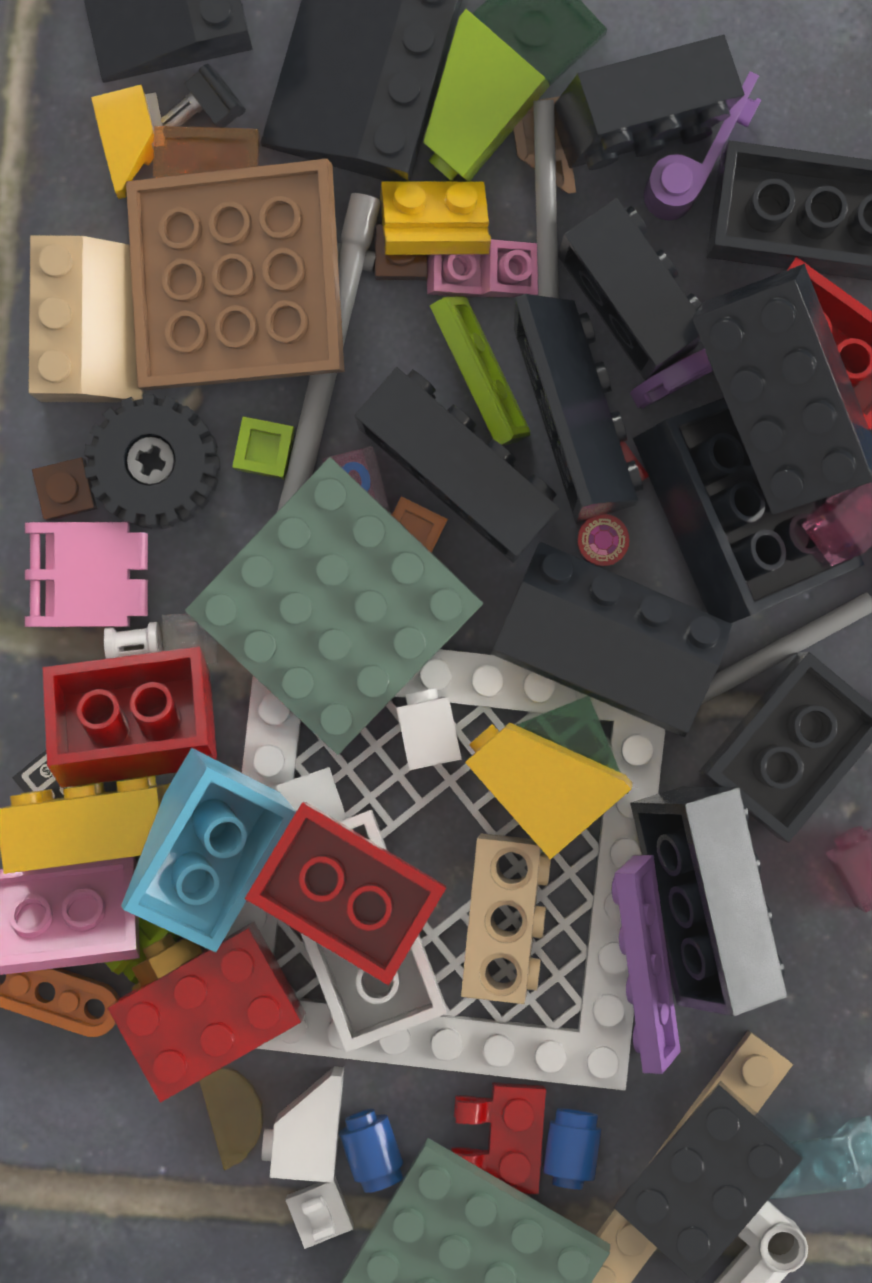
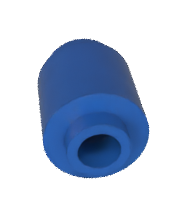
M563 1108L556 1110L555 1121H550L543 1167L545 1174L553 1176L552 1185L580 1190L583 1189L584 1181L595 1180L602 1130L597 1127V1114Z
M366 1109L348 1116L345 1119L346 1127L341 1129L338 1135L354 1181L361 1182L365 1193L376 1192L401 1181L403 1175L400 1167L404 1162L388 1115H376L374 1109Z

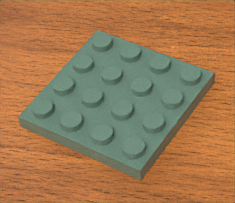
M329 457L185 611L328 747L339 755L483 605V601L332 457Z
M427 1138L340 1283H592L610 1254V1244Z

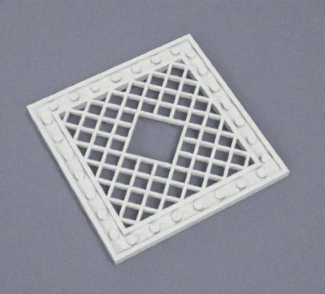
M439 649L395 696L405 697L407 694L436 689L438 699L449 697L450 703L478 706L457 724L454 722L457 737L471 755L475 752L469 746L471 742L461 729L484 712L500 731L505 726L490 707L528 711L529 713L514 725L523 728L536 718L552 738V742L567 749L569 747L564 741L587 724L604 745L589 759L598 762L608 754L607 767L625 774L633 782L632 789L602 815L599 844L590 832L585 829L581 834L593 849L572 866H569L563 857L557 853L553 858L564 872L542 890L538 886L536 904L541 901L557 920L558 924L546 932L543 938H539L536 941L533 938L531 955L536 953L552 975L538 986L537 991H527L525 1004L516 1003L502 1015L490 1000L479 999L494 1020L457 1016L476 1000L465 997L453 1008L449 1009L447 1006V1014L347 1053H345L327 1002L325 1000L302 998L320 984L317 976H315L297 992L293 989L306 1012L302 1022L256 1049L626 1090L634 1008L633 1004L628 1002L626 996V982L629 973L626 955L622 954L619 947V932L622 924L619 905H616L612 898V881L615 876L614 873L633 855H642L630 802L658 794L665 729L494 655ZM253 676L242 773L276 790L275 785L295 779L296 770L301 776L309 774L302 763L325 746L342 768L333 775L334 782H338L347 774L364 796L362 800L345 812L346 818H351L370 803L387 825L380 831L383 839L449 786L487 834L505 836L519 825L513 818L495 832L479 812V809L495 796L489 791L473 804L456 783V780L470 770L466 763L451 775L442 764L433 765L444 778V781L422 798L404 776L410 771L408 763L399 769L381 747L401 731L400 723L377 741L365 727L360 733L371 746L350 763H347L341 754L337 755L318 736L319 740L297 757L301 720ZM390 701L386 707L399 722L397 707ZM542 713L581 718L558 735ZM593 719L612 721L610 740ZM376 752L393 775L370 792L353 769ZM396 781H399L416 803L393 821L376 797ZM512 852L504 854L513 865L503 873L505 877L510 879L517 872L522 877L526 875L527 871L524 867L527 863L524 858L518 861ZM597 856L592 895L575 873ZM570 878L587 900L564 918L547 896ZM471 899L434 929L428 922L423 927L427 934L421 939L423 946L425 947L433 941L449 962L448 965L435 974L437 983L454 970L463 979L464 968L461 964L465 961L466 950L458 957H455L440 939L439 935L460 918L468 926L469 915L467 912L470 911ZM246 901L225 938L248 924L255 922L274 955L279 925L295 945L277 960L280 968L301 952L314 969L304 940L300 939L293 928ZM508 905L499 907L507 917L497 925L500 929L505 930L511 924L518 929L522 925L519 921L521 914L518 910L512 912ZM591 908L588 943L586 946L570 924ZM564 930L581 952L558 970L541 947ZM503 958L494 959L501 968L491 976L494 980L499 982L505 976L510 981L515 979L517 975L513 972L515 966L511 961L507 964ZM586 959L582 997H580L564 976ZM559 982L575 1004L552 1021L536 999L555 983ZM530 1005L545 1025L510 1022L509 1020ZM580 1011L578 1029L560 1027Z

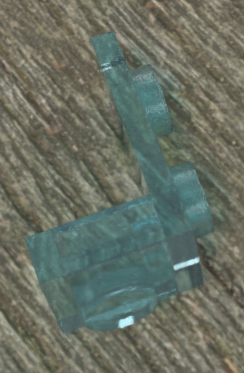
M871 1117L851 1118L833 1136L792 1141L791 1143L802 1152L803 1160L770 1199L864 1188L872 1180Z

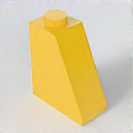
M510 722L500 731L491 724L469 744L475 753L465 762L550 860L632 789L633 782L625 774Z

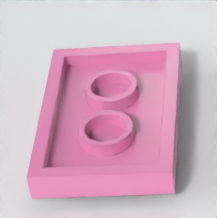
M135 857L4 874L3 869H0V975L140 958L139 917L123 910L121 907L137 866Z

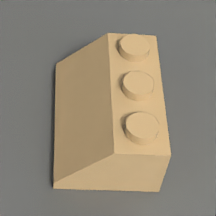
M30 235L29 394L40 402H121V400L132 397L134 400L143 399V390L138 388L129 244L87 236Z

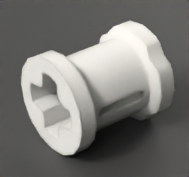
M149 622L147 628L118 632L114 627L105 628L104 650L106 659L163 651L162 636L158 622ZM144 645L143 649L124 651V648L128 646Z

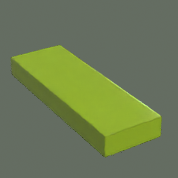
M443 297L431 304L430 308L493 439L504 446L517 443L530 436L529 426L467 297Z

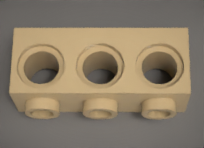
M483 833L477 838L461 997L525 1004L527 991L538 990L541 959L531 958L533 937L543 938L546 907L536 906L538 885L548 886L551 860L546 854L542 853L541 848L533 839ZM509 852L520 854L526 860L528 866L526 875L519 879L505 877L499 869V858ZM503 905L516 908L521 914L522 925L513 931L500 929L493 918L494 910ZM505 958L514 964L517 976L507 983L497 982L490 976L488 964L494 959Z

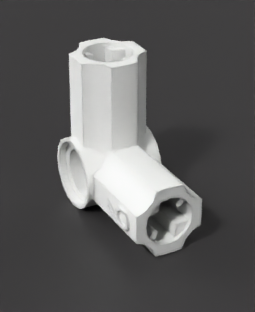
M767 1201L738 1235L747 1243L746 1247L714 1283H780L788 1273L796 1271L804 1264L808 1254L806 1238L792 1219L785 1216L773 1204ZM779 1232H788L794 1236V1245L791 1250L782 1255L769 1252L768 1242L771 1237Z

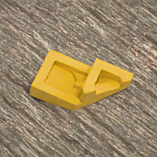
M142 85L91 97L108 168L118 199L127 197L126 181H132L143 164L149 166L156 156L152 147V143L156 138Z

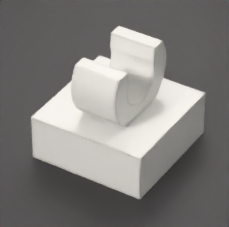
M335 1176L333 1183L318 1182L286 1196V1203L304 1249L351 1231L354 1228L353 1220Z

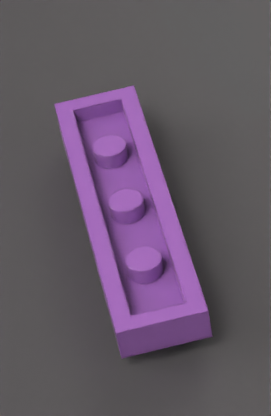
M633 855L614 873L612 898L614 903L619 905L622 926L619 932V947L627 959L629 975L626 982V996L628 1002L633 1004L636 1022L633 1031L634 1049L637 1053H640L643 1073L663 1074L681 1052L654 856Z

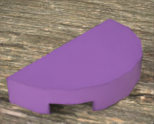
M705 349L682 359L635 387L630 394L636 406L643 409L712 372L713 369Z

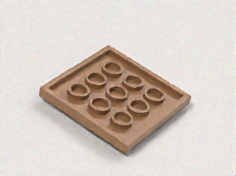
M328 159L126 181L137 382L139 389L146 391L345 372L332 163Z

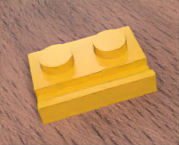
M381 181L380 200L383 236H385V255L489 254L491 236L488 232L489 219L484 182Z

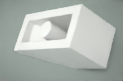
M332 1067L278 1113L274 1129H264L262 1161H271L270 1178L333 1183L336 1171L344 1067Z

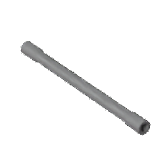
M351 193L341 233V249L338 257L343 347L366 252L372 242L381 200L360 193ZM337 373L310 375L277 512L313 475Z

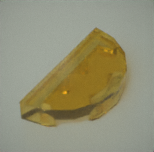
M222 1067L199 1081L225 1171L242 1162L257 1144L263 1126L262 1102L253 1084L238 1071Z

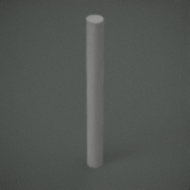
M554 100L533 101L538 296L559 298Z
M865 592L716 673L702 704L872 613L871 596Z

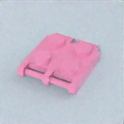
M128 522L25 523V534H30V569L25 570V580L30 581V616H25V627H130V617L148 616V580L130 579V570H148V534L130 532V523ZM40 534H46V569H40ZM40 581H46L45 616H40Z

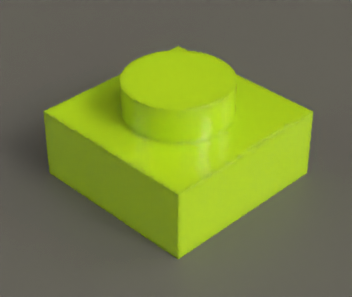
M242 417L232 468L237 471L285 480L295 434L294 426Z

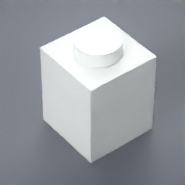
M436 689L405 695L407 705L397 707V713L409 770L462 760L449 697L438 699Z

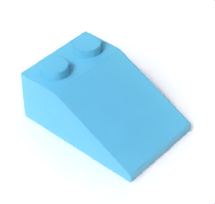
M191 748L163 796L121 907L133 915L211 951L217 952L247 900L244 898L297 811L280 792Z

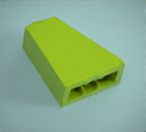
M467 9L464 10L458 19L423 143L434 151V154L428 161L452 181L459 173L470 182L513 131L514 127L533 106V101L539 100L550 85L541 73Z

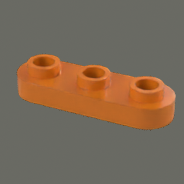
M61 968L6 974L4 983H0V1007L87 1037L102 1036L116 1025L107 1008L120 997L111 986ZM48 982L53 985L55 997L52 1000H46L40 996L38 991L40 983ZM98 999L104 1004L105 1011L102 1016L96 1017L89 1013L87 1008L89 1000Z

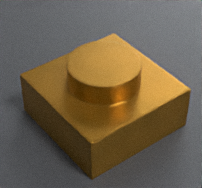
M169 934L144 948L143 952L147 959L132 967V970L140 985L144 986L170 973L203 952L198 944L185 938L175 942L172 935Z

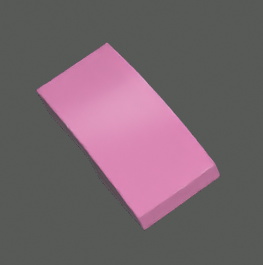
M491 239L489 254L427 255V294L464 297L538 295L537 243Z

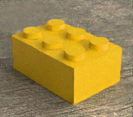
M155 776L117 781L116 791L105 792L104 782L65 788L63 789L64 798L53 799L52 789L10 796L11 805L0 808V850L3 873L141 856L161 801L170 783L157 785Z

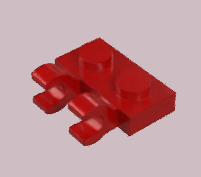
M492 1082L491 1098L455 1095L454 1117L456 1118V1123L470 1125L490 1124L488 1150L451 1147V1152L524 1194H539L546 1097L545 1087L542 1085Z

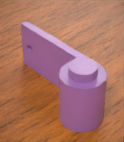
M751 71L749 72L742 85L745 95L730 109V117L724 120L702 164L689 157L675 154L660 159L652 168L644 190V201L649 212L654 216L667 221L677 220L686 215L691 209L736 122L748 127L761 99L756 98V100L749 98V95L759 75Z

